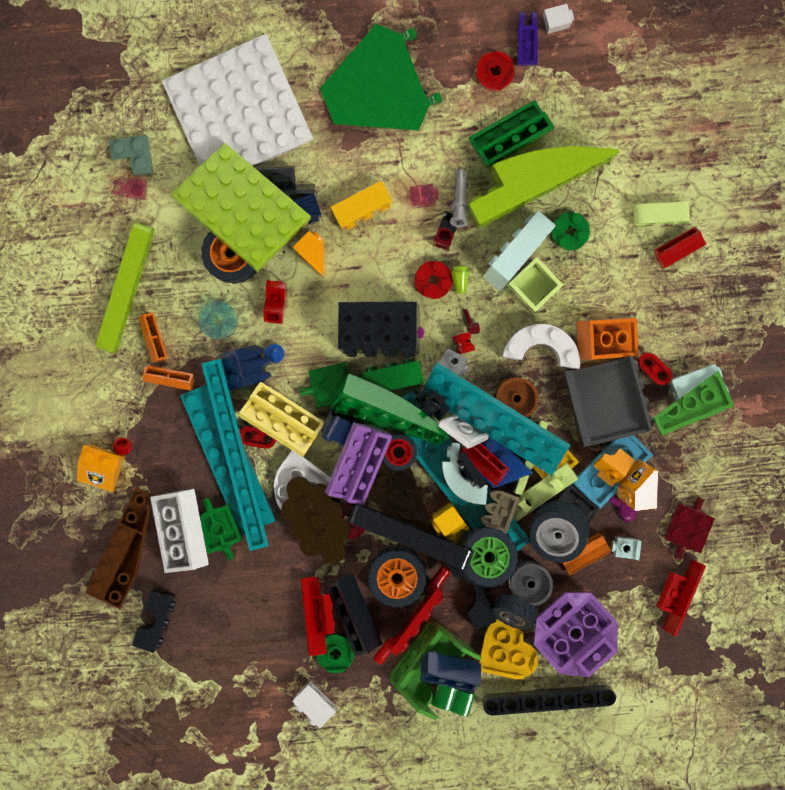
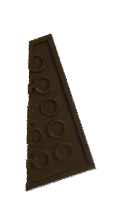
M397 447L393 450V453L396 457H402L405 451L402 447ZM382 460L368 493L383 513L436 534L411 467L396 471L386 466ZM415 550L429 569L441 561Z

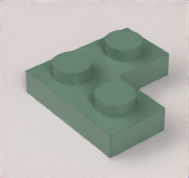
M147 135L109 140L113 161L131 158L133 176L135 177L154 174Z

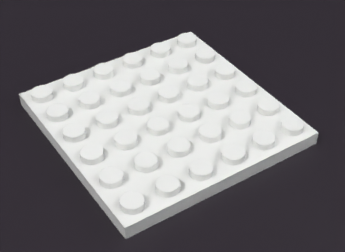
M267 34L162 80L199 165H202L224 143L255 167L314 140Z

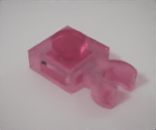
M127 179V184L119 180L113 181V184L120 185L121 187L119 191H113L114 195L122 196L126 193L127 199L146 200L147 180Z

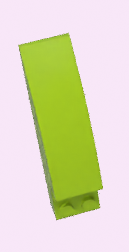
M566 146L532 151L493 164L490 172L497 186L489 189L488 193L484 196L479 194L470 199L468 212L478 230L612 161L620 152L618 149Z

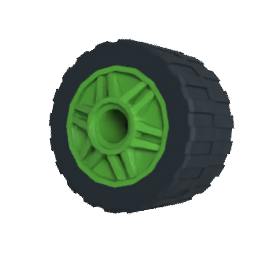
M480 527L472 528L459 538V544L474 550L468 570L457 567L459 574L465 580L482 587H496L511 578L518 563V552L515 543L509 535L496 528Z

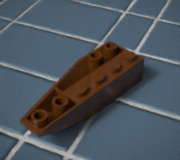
M135 488L85 592L86 594L118 609L122 608L138 574L152 507L150 497L154 495L140 488Z

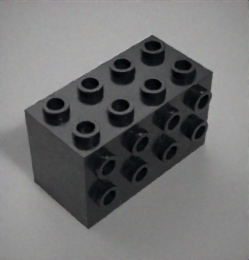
M339 302L338 349L343 354H346V357H357V354H365V357H376L377 354H384L385 357H395L396 354H403L404 357H414L415 354H420V307L418 303Z

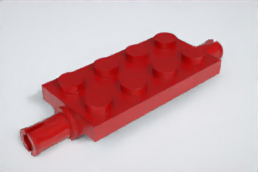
M442 565L434 577L431 578L428 582V594L396 637L384 641L373 657L374 661L382 665L391 652L397 656L399 652L403 653L406 650L410 637H415L418 634L422 621L426 622L430 618L433 606H438L443 600L441 585L451 573L449 569Z

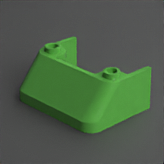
M432 620L424 626L390 675V682L417 712L437 720L438 716L428 707L433 700L434 691L429 686V682L420 681L421 658L428 651H436L447 656L454 655L457 658H462L465 654L477 660H480L482 657L464 640L440 623Z

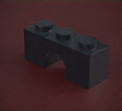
M156 588L150 591L144 609L155 615L156 623L154 626L141 624L137 628L132 646L154 653L157 648H161L164 641L162 637L163 631H167L170 624L169 614L170 612L173 613L177 602L174 601L176 595Z

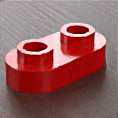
M644 353L638 358L639 368L655 384L666 385L672 379L671 370L655 354ZM645 359L650 360L649 366L644 364ZM659 372L664 374L663 379L658 378Z
M245 426L240 429L244 445L269 449L276 444L277 440L270 437V442H265L264 437L267 434L256 427ZM246 432L252 434L251 439L245 437Z

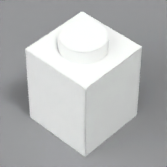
M567 4L545 9L542 15L547 34L570 28L574 20L573 12L571 9H568Z

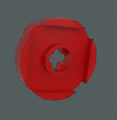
M501 51L484 54L478 61L476 68V78L481 86L496 92L508 87L515 74L512 59ZM496 67H498V72L500 74H496L495 76L492 75V71L490 69H495Z
M428 261L419 267L415 274L414 282L417 291L422 296L435 300L444 297L449 292L453 279L450 269L440 261ZM431 275L439 278L437 285L429 284L428 280H430Z

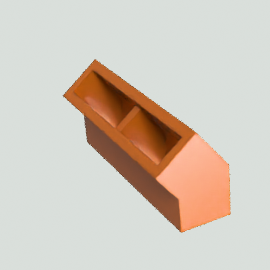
M154 312L141 315L138 319L152 363L166 360L168 357ZM147 318L150 320L154 336L151 335ZM153 340H156L159 353L161 356L160 358H158Z
M146 365L143 372L144 382L193 390L195 379L191 373Z
M598 533L588 539L586 547L577 558L565 563L562 562L570 576L611 553V549L602 534Z

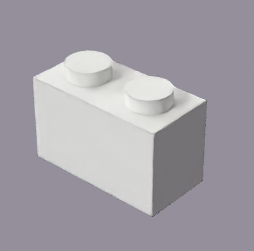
M311 681L294 696L292 701L296 710L300 713L303 711L308 716L307 720L313 726L317 725L319 728L337 710V706Z

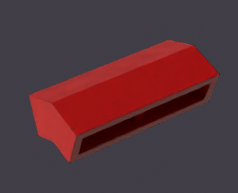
M693 227L653 251L663 270L707 244L701 231Z
M482 443L469 449L464 446L459 452L465 451L475 468L494 485H498L509 470Z

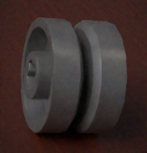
M532 560L521 561L516 564V570L508 580L512 594L523 598L534 606L546 602L553 589L552 577L546 568L539 562ZM529 581H533V582H534L533 585H531V584H529V586L527 585Z

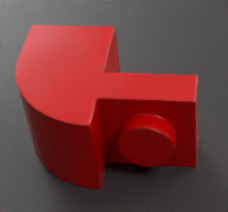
M267 280L266 300L263 309L264 322L283 324L288 291L285 282Z

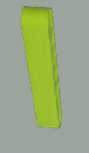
M136 222L132 226L97 338V349L116 354L119 349L154 236V228Z

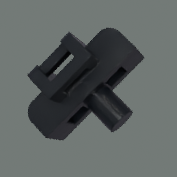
M425 387L415 399L421 405L419 409L430 418L433 415L438 421L450 410V407L445 403L447 398H443L437 389L433 392Z

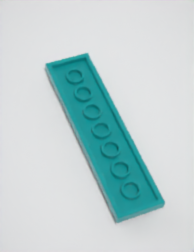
M439 363L434 366L423 388L424 390L427 387L433 392L437 389L443 398H447L445 403L450 407V413L457 415L458 418L482 433L486 432L490 438L551 476L571 446Z
M206 384L180 395L225 502L229 504L239 530L244 535L242 519ZM245 449L265 526L276 521Z

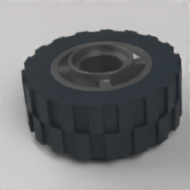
M510 594L499 595L492 610V613L499 621L520 630H530L538 614L537 609L530 602Z

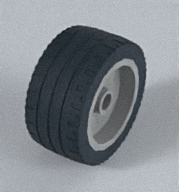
M563 500L548 502L538 509L531 522L529 531L531 545L537 554L548 561L556 563L572 561L586 547L589 537V521L582 509L573 503Z

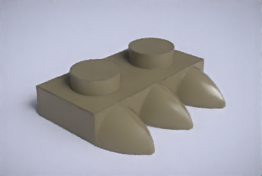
M492 491L490 496L497 503L485 505V508L492 516L486 515L480 517L485 526L496 528L507 534L520 498L504 491Z

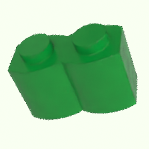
M437 684L431 704L434 707L468 717L475 698V692Z

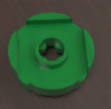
M566 212L558 216L554 221L556 226L551 231V237L555 245L561 249L575 251L588 241L590 227L587 220L580 213ZM569 226H571L572 229H575L573 237H571L570 234L565 233V231L568 230Z
M342 634L327 635L325 637L327 653L316 655L317 661L320 666L330 673L344 672L352 664L355 655L348 637ZM333 649H337L341 652V654L338 655V658H334V655H330V652H332Z

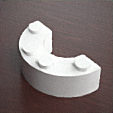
M547 324L531 325L516 332L506 343L501 355L502 358L522 360L524 353L531 346L544 345L555 353L558 367L580 369V356L574 341L563 330Z

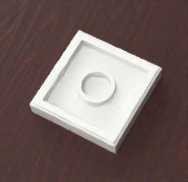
M457 415L446 418L439 424L441 429L468 449L486 441L489 437L488 433H482L458 418Z

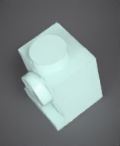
M615 536V541L612 540L611 552H613L615 557L639 560L642 541L635 538ZM625 545L629 546V550L627 552L623 551V547Z

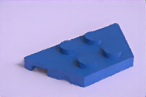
M488 437L486 441L481 442L509 468L506 476L498 485L492 484L479 472L481 477L493 488H498L534 473L510 449L494 439Z

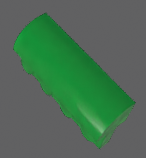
M533 100L470 136L468 139L477 153L480 162L487 169L552 132L555 126L545 111L541 110L536 100Z

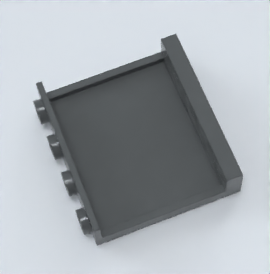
M632 355L628 358L563 373L582 448L652 431L654 421L652 416L648 415V399L646 396H643V381L641 378H638L637 374L639 370L638 362L636 359H633Z

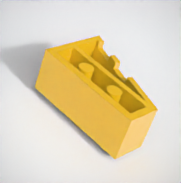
M451 501L432 514L433 519L431 521L433 527L438 534L443 533L449 540L458 543L459 538L465 532L470 531V528Z

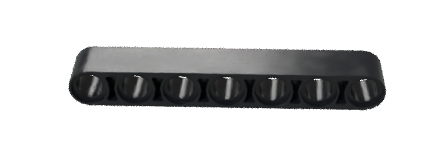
M353 503L348 518L349 523L460 569L468 570L474 554L473 549L368 506Z
M602 684L492 693L484 696L482 704L486 714L496 716L606 707L615 703L616 694L610 686ZM604 692H610L609 698H602ZM590 693L591 698L585 701L582 699L584 694ZM566 695H572V699L569 702H564L563 698ZM552 696L553 701L551 703H544L546 697ZM527 698L534 699L532 705H526L525 701ZM508 700H515L513 706L508 707L505 705ZM489 701L496 702L494 708H488L486 705Z

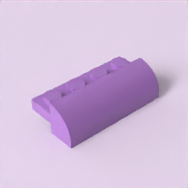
M353 422L325 493L328 496L343 498L349 503L364 505L392 435L368 423L363 425Z

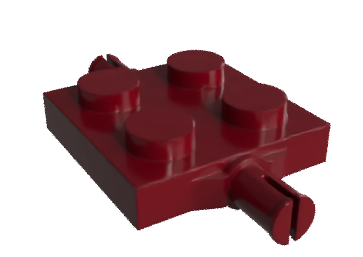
M697 497L694 507L677 504L664 537L665 540L673 542L678 546L674 558L682 560L685 550L702 553L715 520L714 517L706 515L701 511L705 499Z

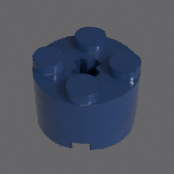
M330 409L321 428L322 438L330 442L334 440L340 443L339 446L343 448L353 422H358L351 417L340 415Z

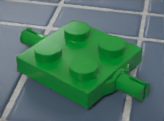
M346 362L309 370L310 386L299 388L300 396L312 394L317 408L332 405L342 381L349 374ZM362 374L356 376L363 379Z
M209 498L203 500L202 503L206 512L200 516L207 554L223 550L227 561L235 558L230 547L244 538L229 504L220 508H213Z

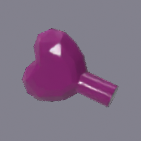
M614 495L609 499V502L618 507V513L623 521L627 523L633 522L635 513L640 510H633Z

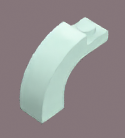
M451 442V446H447V458H450V461H442L443 475L448 486L463 500L486 505L488 485L486 484L481 489L476 486L472 487L469 481L461 476L456 463L458 460L456 455L459 454L460 443Z

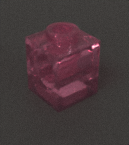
M433 184L410 187L413 209L435 206V200H439L438 190L433 188Z

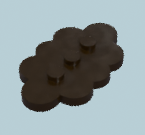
M303 476L293 477L286 487L289 499L281 507L282 517L290 522L289 531L291 536L300 540V549L306 556L315 557L321 555L323 560L329 564L339 563L343 560L346 551L343 542L349 537L351 532L349 522L342 518V506L337 501L332 500V496H328L325 493L327 485L318 483L312 486L308 479Z

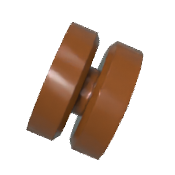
M520 377L503 381L496 389L494 398L526 418L533 414L539 402L538 391L534 384ZM515 395L520 396L518 402L513 400Z

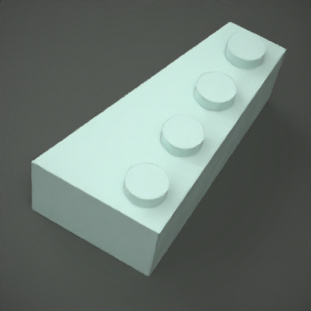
M538 211L534 216L530 214L523 222L526 226L523 229L519 227L512 235L514 240L511 243L507 241L500 249L503 253L499 257L495 255L488 263L491 267L484 274L483 278L499 291L503 289L556 226L541 212Z

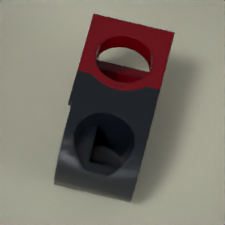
M445 211L432 246L449 251L457 228L450 224L452 213Z

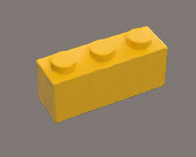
M381 180L330 208L341 229L346 228L348 231L356 227L357 222L361 220L365 222L373 218L374 213L378 211L383 213L389 210L393 202Z

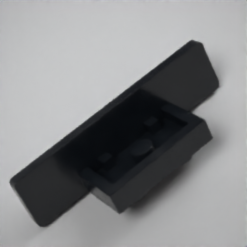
M295 166L256 168L288 197L292 196V194L306 196L315 193V184L296 185Z

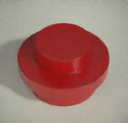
M118 438L113 445V451L117 455H126L133 448L132 443L127 438Z

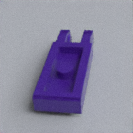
M520 12L518 66H537L538 26H536V12H531V26H524L525 14Z

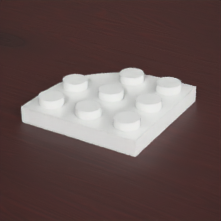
M291 451L279 467L274 480V493L279 508L281 509L283 503L289 499L286 487L293 477L303 476L308 479L312 486L318 483L328 486L331 477L306 458Z

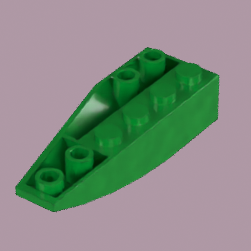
M348 374L342 381L330 407L336 413L351 417L357 422L368 423L434 444L442 445L450 436L439 427L437 422L405 399L351 374Z

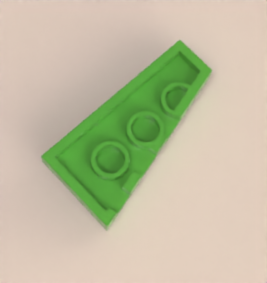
M719 370L653 418L660 436L734 407Z

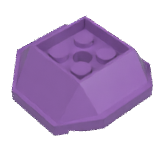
M564 592L536 617L533 644L560 674L590 677L618 652V622L591 592ZM578 628L580 630L579 634L571 636L570 632L572 629Z

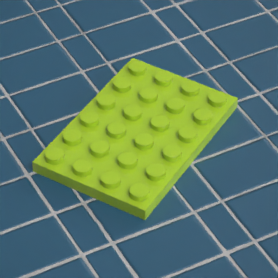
M226 143L221 145L171 193V197L257 272L311 220V216Z

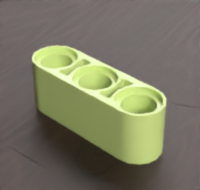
M689 202L652 203L633 206L635 226L690 222Z

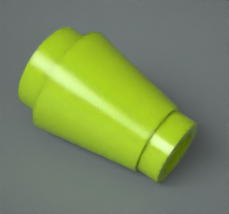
M453 266L451 275L455 293H467L466 289L470 273L468 266Z

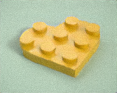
M495 618L497 622L488 625L485 631L480 654L482 658L479 660L481 672L512 679H525V677L534 673L538 666L536 650L530 643L523 641L522 630L510 627Z

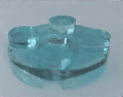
M213 301L205 305L200 312V329L206 336L213 339H225L231 336L238 326L236 311L227 303ZM216 315L223 317L221 325L214 324Z

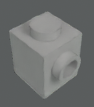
M447 348L439 364L460 377L465 376L469 370L468 359Z

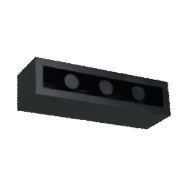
M353 573L341 576L326 584L327 591L330 594L355 656L368 654L382 645L383 642L380 634L377 631Z

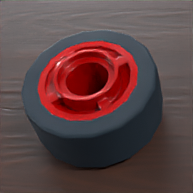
M393 434L383 458L384 464L396 471L409 468L417 457V447L414 441L407 435ZM396 447L404 449L405 453L402 457L394 455L393 450Z

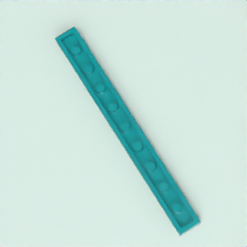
M217 359L202 363L249 550L267 547L269 542L222 360Z

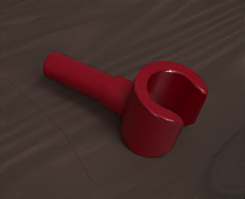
M464 309L463 312L467 319L469 332L471 334H479V323H472L468 310Z

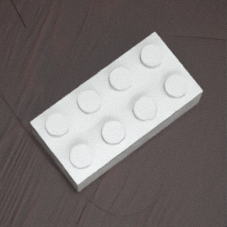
M190 489L150 497L164 572L194 570L209 565L195 490Z

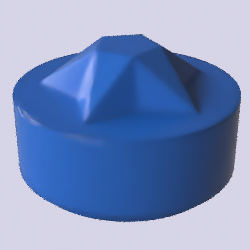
M277 344L269 345L265 350V357H271L274 361L273 363L281 362L285 356L284 349Z

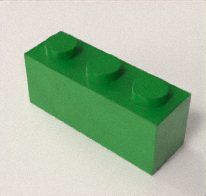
M415 358L403 360L404 364L396 365V362L384 364L385 368L377 369V366L368 367L366 372H363L364 380L388 391L424 383L420 363L415 361Z

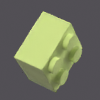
M536 257L507 286L534 313L563 284Z

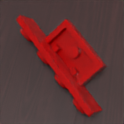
M692 559L685 576L670 571L656 607L669 612L663 630L673 636H677L706 565Z
M319 577L301 578L308 655L326 654L325 634L334 633L335 627L332 616L333 603L330 594L321 595Z

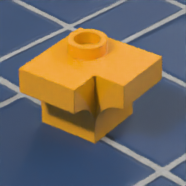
M619 448L612 455L605 453L596 460L593 466L599 470L597 476L612 487L627 475L635 459Z

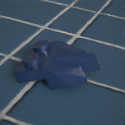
M251 345L219 354L229 391L255 385L272 377L271 373L267 372L265 368L274 361L271 357H261L264 351L263 347Z

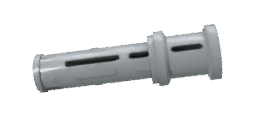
M464 169L455 171L454 202L451 204L453 213L450 219V224L455 227H464L468 223L466 218V211L468 210V204L466 203L468 173L465 170L463 174Z

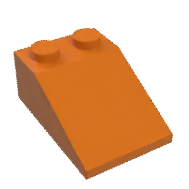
M637 318L576 321L577 349L580 360L620 358L631 355L639 356Z

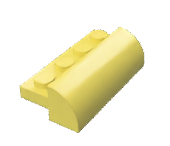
M262 382L258 384L238 414L239 417L304 457L324 424V421Z

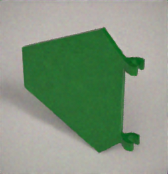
M376 23L320 87L334 125L410 131L420 130L429 106L441 103L442 98L439 92L428 98L425 96L405 45L406 41H412L417 38L414 28L400 34Z

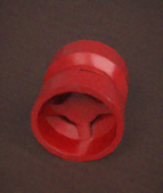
M470 332L452 337L453 343L457 346L456 353L461 355L475 350V346L470 340L472 338Z

